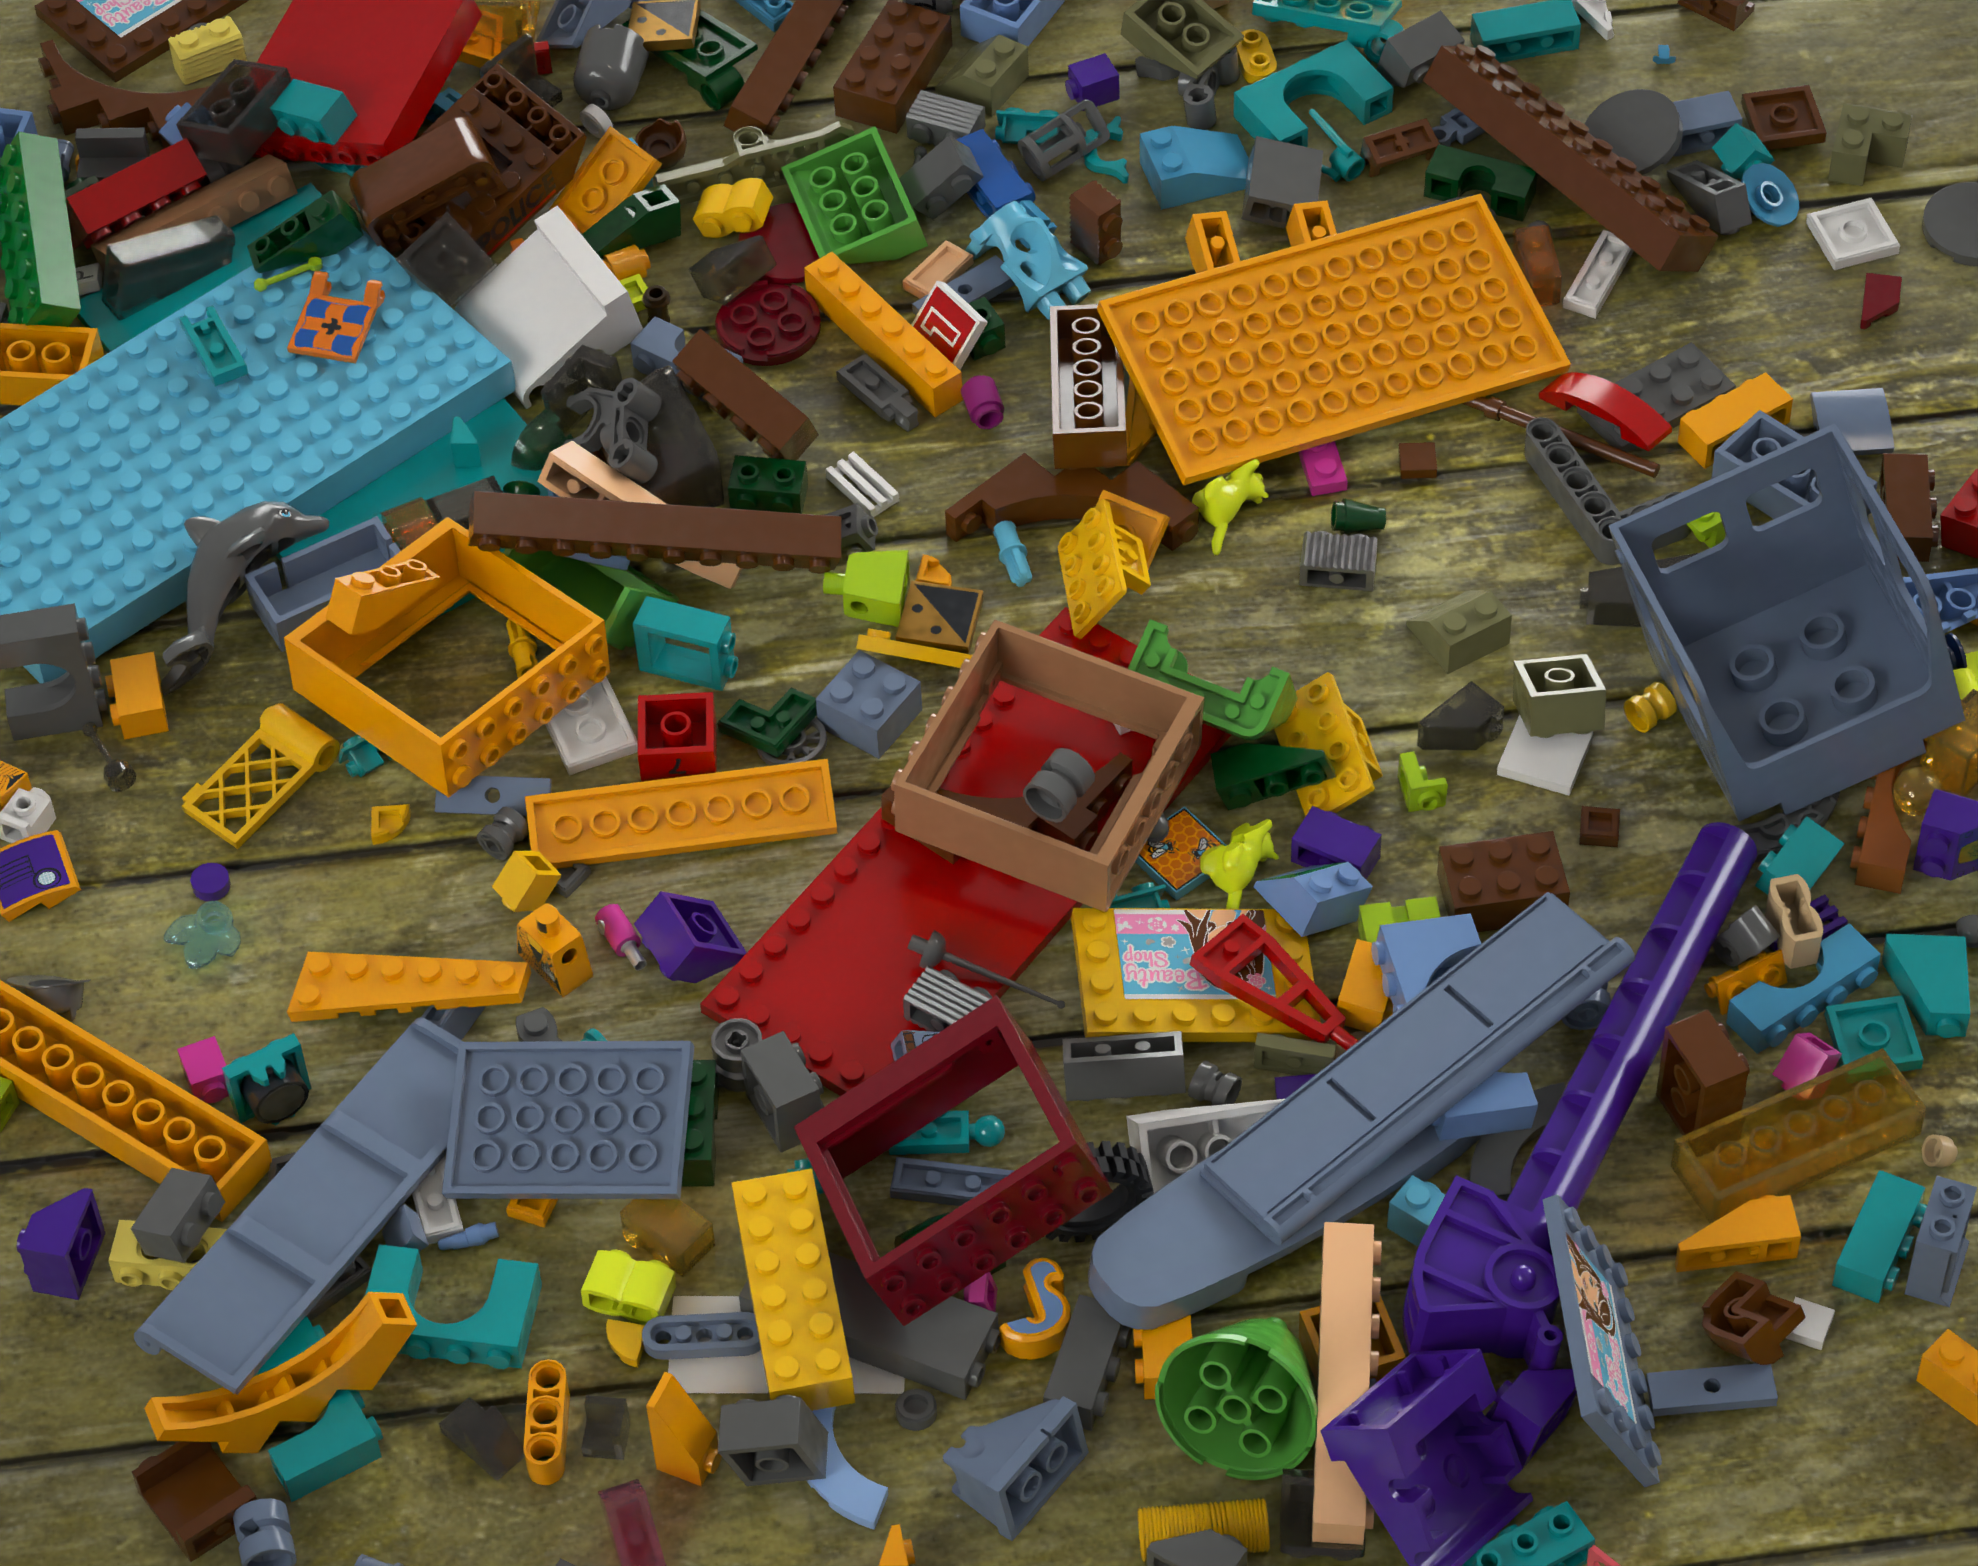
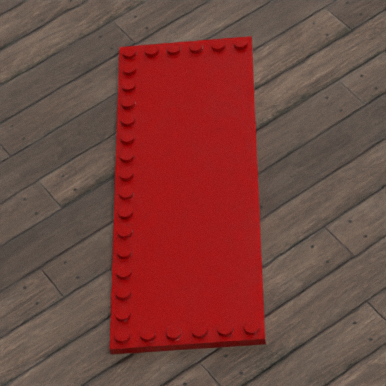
M1067 607L1039 635L1127 669L1138 647L1136 644L1099 624H1096L1082 639L1075 637L1069 608ZM1000 681L982 710L978 725L940 788L976 797H1023V789L1035 774L1041 771V767L1051 754L1059 748L1070 749L1078 753L1090 764L1094 773L1121 752L1133 760V777V775L1143 773L1152 757V747L1157 739L1136 731L1120 735L1112 722ZM1202 724L1201 746L1164 811L1211 759L1210 754L1217 752L1231 734ZM1120 796L1110 804L1106 815L1098 821L1097 833H1101L1121 798ZM881 807L700 1003L701 1013L719 1024L730 1019L741 1018L749 1020L758 1026L762 1033V1040L784 1031L791 1044L797 1042L801 1047L806 1059L805 1067L809 1073L816 1072L824 1087L842 1096L894 1062L891 1043L901 1031H926L924 1027L920 1028L918 1024H913L904 1018V996L912 988L913 984L916 983L922 972L925 971V968L919 966L923 955L907 949L913 934L929 941L935 930L945 938L946 952L1015 982L1069 921L1073 908H1080L1083 903L961 857L953 865L913 838L896 832L893 825L882 819ZM942 960L937 966L933 967L938 971L948 970L952 972L959 982L971 988L981 987L985 989L992 998L997 995L1000 999L1010 988V986L945 960Z

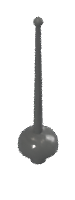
M935 930L929 941L914 934L911 937L907 949L923 955L919 964L922 968L926 969L927 966L933 968L942 960H945L1053 1003L1060 1009L1065 1007V1002L1062 1000L1057 1001L946 952L945 938Z

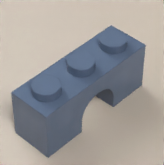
M654 317L630 343L633 367L643 374L654 376L666 382L673 388H679L690 393L682 385L683 382L676 377L679 371L672 362L686 345L684 330L658 317ZM727 350L740 362L743 363L742 356ZM701 394V396H700L698 399L701 400V401H703V402H706V401L702 398L704 395Z

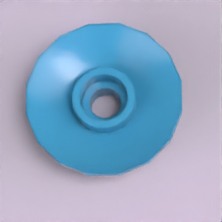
M1758 163L1753 164L1743 173L1741 182L1746 184L1749 207L1757 218L1766 224L1780 227L1790 224L1797 217L1799 211L1798 194L1793 183L1784 172L1773 165Z

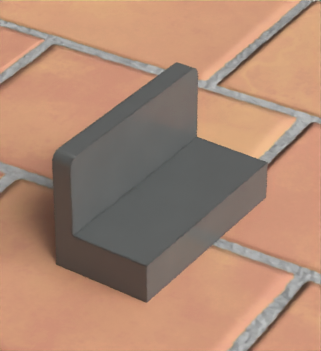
M145 128L76 129L75 141L80 157L77 179L83 177L86 180L95 175L98 181H101L150 156Z

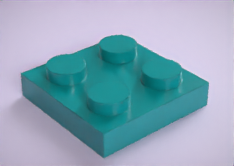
M1903 995L1825 1007L1824 1017L1834 1049L1842 1053L1838 1062L1844 1080L1922 1069L1924 1059Z

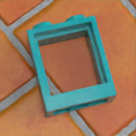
M645 597L633 622L639 670L723 691L728 678H733L738 668V657L734 656L736 634L732 633L730 616L658 598ZM665 637L709 648V654L668 644Z

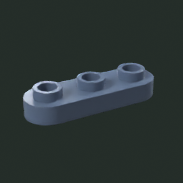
M751 1312L658 1316L649 1320L642 1330L643 1346L646 1353L659 1360L749 1356L761 1350L755 1316ZM745 1335L752 1337L748 1340H740V1338ZM704 1337L711 1339L709 1342H699ZM663 1339L670 1341L667 1344H658Z

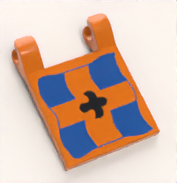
M315 271L309 295L287 350L289 353L356 364L376 311L385 299V292L381 290L383 286L382 281L369 280L367 282L362 302L328 296L332 289L331 282L327 281L329 274L327 272Z

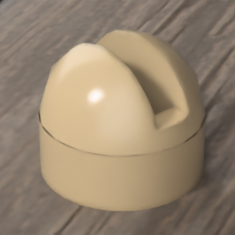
M1933 1134L1925 1139L1922 1146V1158L1926 1165L1943 1168L1950 1166L1956 1161L1958 1150L1951 1138Z

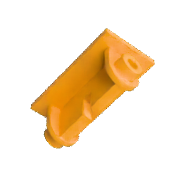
M1779 949L1768 953L1761 951L1756 957L1738 965L1739 970L1734 971L1730 969L1718 976L1710 977L1709 982L1704 985V989L1710 998H1718L1720 1014L1724 1015L1728 1013L1729 1000L1758 981L1777 988L1788 983L1782 950Z

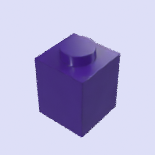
M1106 53L1068 65V80L1065 81V88L1071 100L1075 99L1077 104L1082 100L1088 99L1097 107L1120 99L1119 73Z

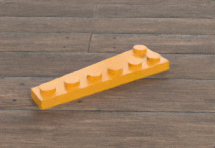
M308 952L287 1013L291 1022L336 1019L339 1018V1013L359 1012L361 1016L376 1015L377 1010L397 1008L398 1013L413 1012V1009L416 1007L434 1005L436 1010H443L462 1006L479 1007L522 1003L531 975V969L528 962Z

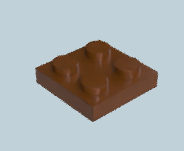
M1809 85L1742 94L1741 105L1750 130L1758 136L1767 150L1825 143L1827 132Z

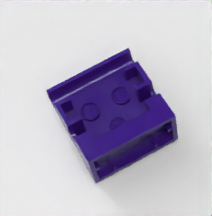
M1481 1349L1413 1351L1320 1430L1331 1461L1346 1462L1409 1566H1462L1533 1501L1531 1493L1515 1492L1508 1485V1482L1523 1469L1506 1421H1491L1482 1412L1497 1398Z

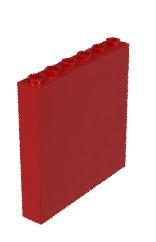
M293 0L216 134L218 137L223 134L232 137L241 146L247 157L262 158L271 154L278 159L290 161L369 166L413 141L482 17V13L474 0ZM293 78L342 91L357 113V117L335 145L320 141L316 143L306 137L295 134L291 136L284 133L278 127V120L270 107Z

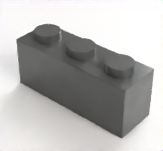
M1182 1031L1062 1039L1067 1101H1091L1093 1099L1131 1098L1149 1095L1168 1096L1186 1093Z
M1079 1294L1043 1396V1403L1052 1399L1060 1400L1063 1396L1075 1402L1082 1428L1090 1431L1093 1429L1096 1417H1103L1106 1412L1109 1393L1105 1391L1108 1382L1115 1383L1118 1377L1121 1358H1117L1120 1347H1128L1132 1334L1131 1327L1122 1325L1111 1317L1095 1298Z

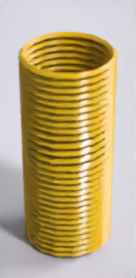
M1262 1497V1499L1258 1498L1257 1500L1255 1498L1253 1500L1245 1499L1244 1501L1242 1499L1240 1501L1238 1499L1236 1501L1225 1500L1224 1503L1222 1501L1219 1503L1216 1501L1212 1503L1210 1501L1209 1504L1206 1502L1201 1504L1199 1502L1198 1504H1181V1506L1177 1504V1506L1169 1505L1168 1507L1166 1505L1164 1507L1162 1505L1160 1507L1152 1506L1151 1508L1149 1506L1147 1508L1139 1507L1138 1528L1142 1561L1145 1562L1147 1560V1548L1151 1542L1208 1529L1212 1530V1524L1213 1531L1220 1535L1228 1534L1235 1537L1247 1548L1248 1553L1268 1552L1270 1549L1266 1501Z

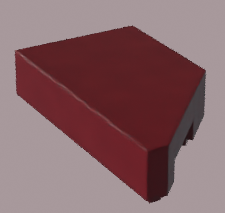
M1866 273L1860 329H1867L1871 326V322L1882 316L1888 317L1898 311L1902 277Z

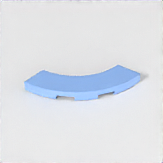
M836 1407L813 1410L814 1415L828 1431L826 1478L806 1481L811 1488H814L829 1503V1507L859 1525L875 1530L888 1497V1487L877 1484L858 1473L840 1452L833 1434V1418Z

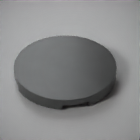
M1647 89L1629 90L1610 97L1601 103L1585 122V125L1589 128V134L1594 138H1599L1609 143L1613 147L1612 152L1618 157H1623L1633 162L1637 166L1636 171L1641 175L1652 171L1660 164H1667L1678 150L1683 135V123L1674 103L1665 95Z
M1978 182L1957 183L1939 190L1927 202L1922 220V230L1928 244L1953 257V262L1968 266H1978Z

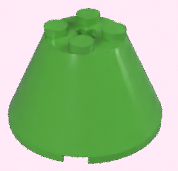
M1280 1318L1248 1319L1190 1339L1178 1346L1167 1357L1161 1368L1158 1382L1155 1385V1402L1160 1420L1176 1445L1197 1463L1203 1465L1204 1461L1216 1467L1227 1470L1225 1476L1232 1478L1262 1480L1277 1477L1292 1470L1309 1453L1317 1434V1403L1303 1347L1296 1336L1288 1330L1287 1324Z

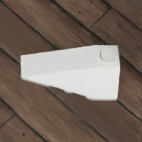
M1285 1099L1169 1109L1126 1116L1129 1144L1137 1149V1153L1141 1152L1144 1156L1155 1194L1200 1162L1223 1149Z

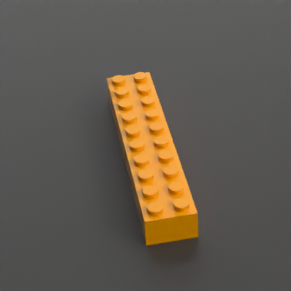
M0 980V1077L13 1081L19 1099L159 1184L162 1183L171 1168L211 1175L225 1200L219 1214L215 1217L221 1222L225 1220L269 1171L272 1158L267 1139Z

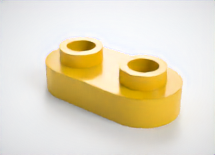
M1255 29L1242 31L1244 40L1236 46L1239 66L1244 79L1248 83L1253 84L1277 72V62L1266 34Z

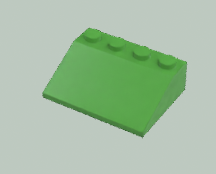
M876 126L781 167L819 258L833 252L845 264L897 260L928 246Z

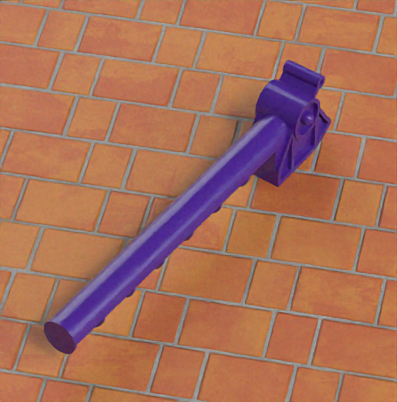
M1722 822L1709 823L1701 828L1635 954V961L1629 965L1507 1201L1498 1198L1493 1191L1457 1175L1455 1176L1416 1252L1402 1314L1403 1332L1409 1354L1413 1351L1481 1349L1482 1353L1492 1352L1505 1358H1524L1528 1365L1527 1371L1554 1370L1563 1333L1557 1326L1552 1325L1560 1295L1542 1199L1558 1194L1569 1208L1574 1207L1576 1211L1579 1208L1663 1043L1665 1027L1673 1023L1757 858V847L1752 838L1743 830Z

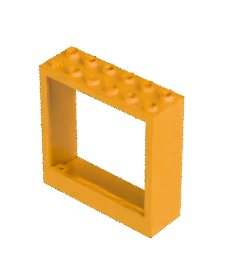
M449 517L438 523L382 565L390 566L406 562L409 559H415L425 563L428 569L440 576L439 584L376 630L350 635L325 618L328 609L327 605L284 637L294 691L448 798L459 789L466 787L472 779L488 767L493 766L499 758L512 748L523 743L530 734L542 725L550 722L556 714L569 704L576 702L583 693L596 683L603 681L610 673L604 619L499 550L487 552L478 549V546H468L469 531ZM468 593H471L555 649V651L440 738L355 678Z

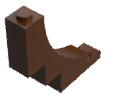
M1023 453L945 511L946 535L955 542H958L967 534L975 532L982 523L994 531V526L1002 521H1012L1015 526L1051 519H1082L1090 508L1096 506L1102 490H1105L1170 517L1171 519L1160 543L1174 551L1184 542L1191 541L1199 532V508L1138 461L1110 480L1095 467L1075 470L1063 469L1054 476L1026 453Z

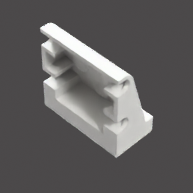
M558 205L535 219L534 222L537 230L463 297L455 308V311L512 361L516 385L513 393L526 409L532 406L529 395L534 388L544 385L550 394L588 370L586 358L592 351L600 349L608 358L630 344L643 330L628 291Z

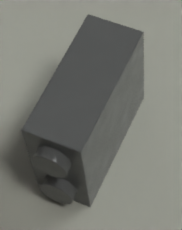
M1256 136L1248 160L1241 219L1286 229L1294 204L1318 201L1323 151Z

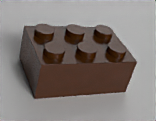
M1553 831L1439 847L1437 876L1447 915L1454 916L1471 913L1477 932L1503 928L1547 892L1553 893L1569 907L1570 890Z
M1709 1010L1665 1027L1656 1096L1695 1155L1738 1138L1744 1097H1746L1747 1077L1750 1073L1746 1057L1741 1052H1736L1730 1043L1725 1026L1721 1022H1716Z

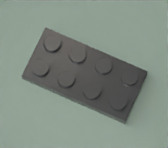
M1692 342L1615 382V384L1633 393L1651 406L1672 426V429L1680 425V418L1687 412L1697 410L1710 403L1718 395H1725L1736 389V385ZM1577 407V413L1610 446L1626 452H1630L1638 447L1621 438L1620 427Z

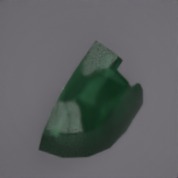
M546 408L521 432L512 452L511 465L522 470H542L549 453L563 446L567 439L574 438L571 434L565 437L562 430L556 425L560 418Z

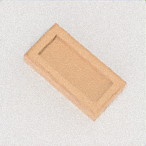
M945 240L903 280V290L921 299L930 293L936 281H942L947 284L962 275L974 264L973 255Z

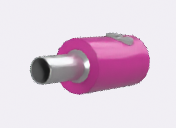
M609 904L600 909L595 916L599 932L605 936L616 955L620 957L627 956L635 970L643 969L647 962L638 949L641 945V938L618 904Z

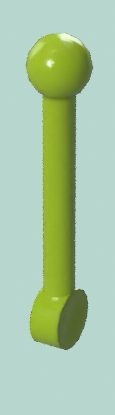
M311 257L307 264L267 279L258 278L254 281V288L259 292H263L267 289V286L308 270L319 271L323 267L320 257Z

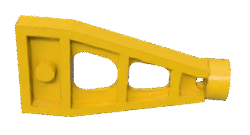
M868 628L867 635H858L856 649L957 668L961 667L966 658L971 659L973 656L890 640V632Z

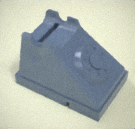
M1063 1396L1060 1400L1052 1399L987 1425L969 1426L961 1435V1438L966 1441L965 1445L961 1448L950 1447L943 1455V1461L951 1467L956 1475L957 1481L952 1486L953 1494L998 1528L1000 1535L1013 1541L1089 1452L1077 1404Z

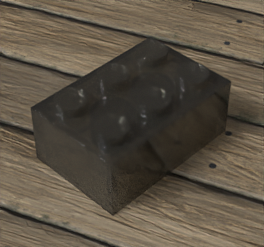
M234 59L177 122L176 126L182 138L188 139L198 158L244 166L278 127V120L270 107L292 81L289 71L284 67Z

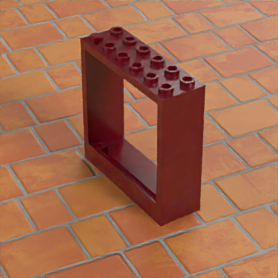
M997 995L794 1126L865 1280L903 1326L914 1321L1113 1192L1033 1043ZM1019 1066L1060 1142L880 1258L843 1179Z

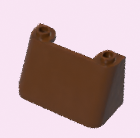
M453 117L449 119L445 124L367 167L357 170L349 181L352 195L369 235L377 246L381 245L391 255L402 250L398 240L402 233L404 236L411 233L407 226L409 222L465 191L468 192L472 199L478 196L476 191H487L493 199L508 191L477 128L466 117Z

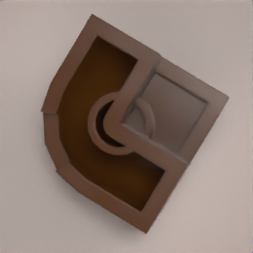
M1737 1271L1709 1296L1702 1306L1704 1312L1702 1326L1711 1341L1726 1352L1760 1365L1773 1364L1784 1356L1780 1343L1806 1318L1801 1305L1771 1295L1765 1281Z

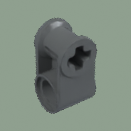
M1754 905L1732 922L1727 930L1719 934L1712 946L1720 960L1728 966L1736 967L1749 957L1759 954L1781 935L1758 906Z

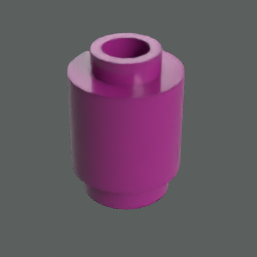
M978 375L971 377L961 388V395L970 419L981 429L994 428L1002 422L1005 410L995 381L989 376Z

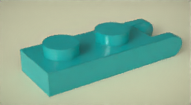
M213 305L206 307L208 318L191 324L186 315L179 318L182 329L215 387L249 374L243 357Z

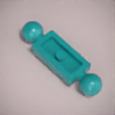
M969 1110L947 1111L890 1148L889 1155L970 1153L969 1140L976 1139L980 1145L985 1147L996 1146L1004 1138L1005 1127L1003 1122L993 1115L982 1116L976 1123L969 1124Z

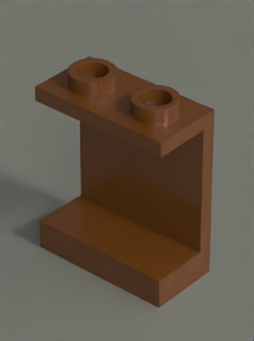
M176 1441L173 1446L157 1456L148 1457L138 1468L131 1471L138 1493L190 1562L236 1534L233 1521L235 1511L242 1505L257 1500L256 1495L248 1485L240 1486L212 1449L211 1442Z

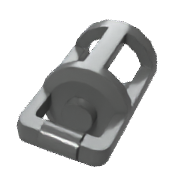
M1085 99L1019 140L1018 147L1029 169L1043 182L1108 141L1110 133L1098 108L1095 107L1092 101ZM1083 109L1086 111V116L1094 131L1098 133V137L1088 144L1084 138L1086 137V132L1079 122L1075 123L1071 119L1072 116ZM1057 127L1058 133L1039 145L1036 144L1035 141ZM1066 150L1072 151L1071 154L1052 166L1049 165V161Z

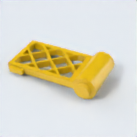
M278 703L264 710L260 717V728L203 785L196 783L182 797L184 802L182 805L183 811L226 842L239 849L315 772L325 771L334 763L340 751V743L285 704ZM261 744L271 750V759L251 761V754ZM295 766L299 769L292 778L278 780V767ZM271 769L272 781L251 783V771ZM245 772L244 785L225 787V780L231 774ZM272 791V798L266 804L252 806V793ZM246 795V807L226 809L225 797ZM219 798V810L202 812L198 809L206 799ZM246 816V824L236 834L226 828V819Z

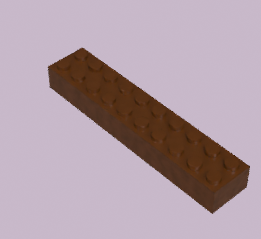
M1457 44V46L1441 45L1423 79L1427 85L1657 270L1699 272L1719 237L1709 229L1710 224L1705 219L1697 215H1691L1684 209L1685 204L1674 196L1666 195L1660 190L1661 185L1650 177L1642 176L1636 171L1637 166L1626 158L1618 157L1612 152L1613 147L1602 139L1594 138L1588 133L1589 128L1578 120L1570 119L1564 114L1565 109L1561 105L1548 101L1541 96V89L1529 82L1522 81L1517 77L1519 73L1516 69L1507 64H1501L1494 58L1495 53L1492 50L1478 45L1476 48L1467 47L1462 44Z

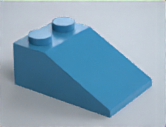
M1168 126L1140 133V164L1161 210L1245 189L1249 158L1237 134L1179 126Z

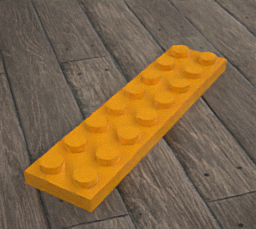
M828 759L525 796L531 851H539L555 869L572 867L576 863L591 865L838 834Z

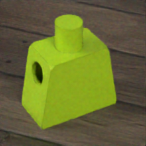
M909 550L857 552L848 556L846 573L825 572L823 594L842 595L843 610L847 617L898 627L906 601L910 577Z

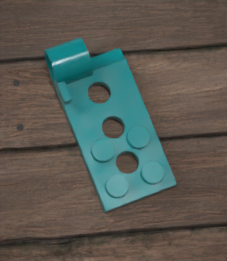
M1255 0L1252 8V15L1261 16L1270 22L1282 20L1293 22L1295 25L1303 28L1315 26L1347 32V40L1355 47L1364 48L1366 56L1375 63H1379L1385 46L1380 37L1387 40L1404 30L1400 23L1391 20L1402 7V0Z

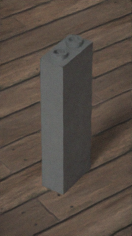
M828 1252L848 1356L850 1358L966 1400L972 1387H979L986 1370L984 1363L989 1353L994 1355L997 1352L1001 1343L998 1313L951 1296L914 1321L903 1326L865 1280L856 1261ZM747 1280L739 1295L741 1312L754 1313Z

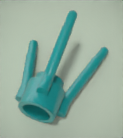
M1310 109L1309 114L1337 146L1329 158L1331 168L1322 164L1321 172L1327 174L1335 182L1341 177L1349 182L1356 179L1365 167V160L1352 150L1314 109Z

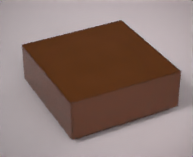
M1435 442L1399 443L1400 479L1437 478Z
M1582 806L1579 845L1618 847L1620 809Z

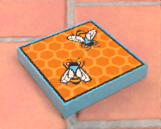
M1185 806L1167 818L1169 822L1167 837L1157 843L1146 841L1135 861L1159 885L1166 884L1165 891L1176 901L1210 878V876L1202 873L1200 869L1202 853L1209 848L1222 844L1227 846Z

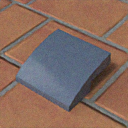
M1883 388L1811 392L1810 399L1814 429L1817 428V431L1836 423L1855 455L1883 454L1894 451L1892 426Z

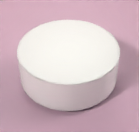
M589 104L580 112V120L584 127L598 138H602L610 126L613 128L607 114L594 104Z

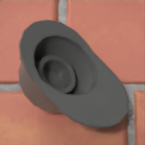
M25 975L8 978L6 983L24 988L26 996L68 1021H73L76 1017V1011L83 1004L84 982H89L91 979L73 980L56 976Z

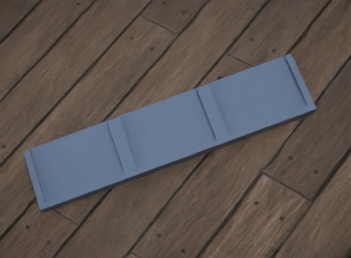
M1547 892L1206 1161L1204 1168L1200 1171V1175L1273 1243L1281 1245L1634 962L1635 954L1632 948L1619 937L1609 941L1553 893Z
M416 1018L134 1333L136 1344L151 1355H157L164 1349L233 1394L238 1395L394 1215L397 1209L446 1155L459 1042L464 1041L425 1018Z

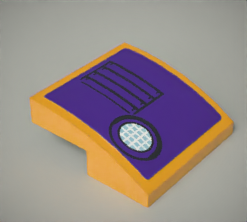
M58 830L33 835L0 848V914L8 922L40 903L50 909L81 890L62 834Z

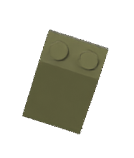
M1138 0L1124 12L1121 35L1145 56L1195 79L1201 77L1244 40V35L1203 0Z

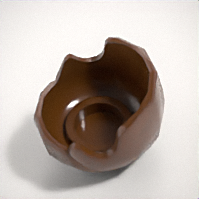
M658 118L653 124L643 127L635 139V142L641 149L662 163L659 169L675 166L684 157L687 146L685 131L678 120L670 123L662 118Z

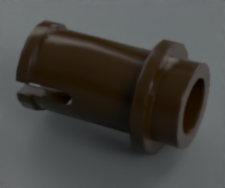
M651 286L643 294L642 301L647 308L648 323L654 317L670 323L668 305L671 298L669 292L662 286Z

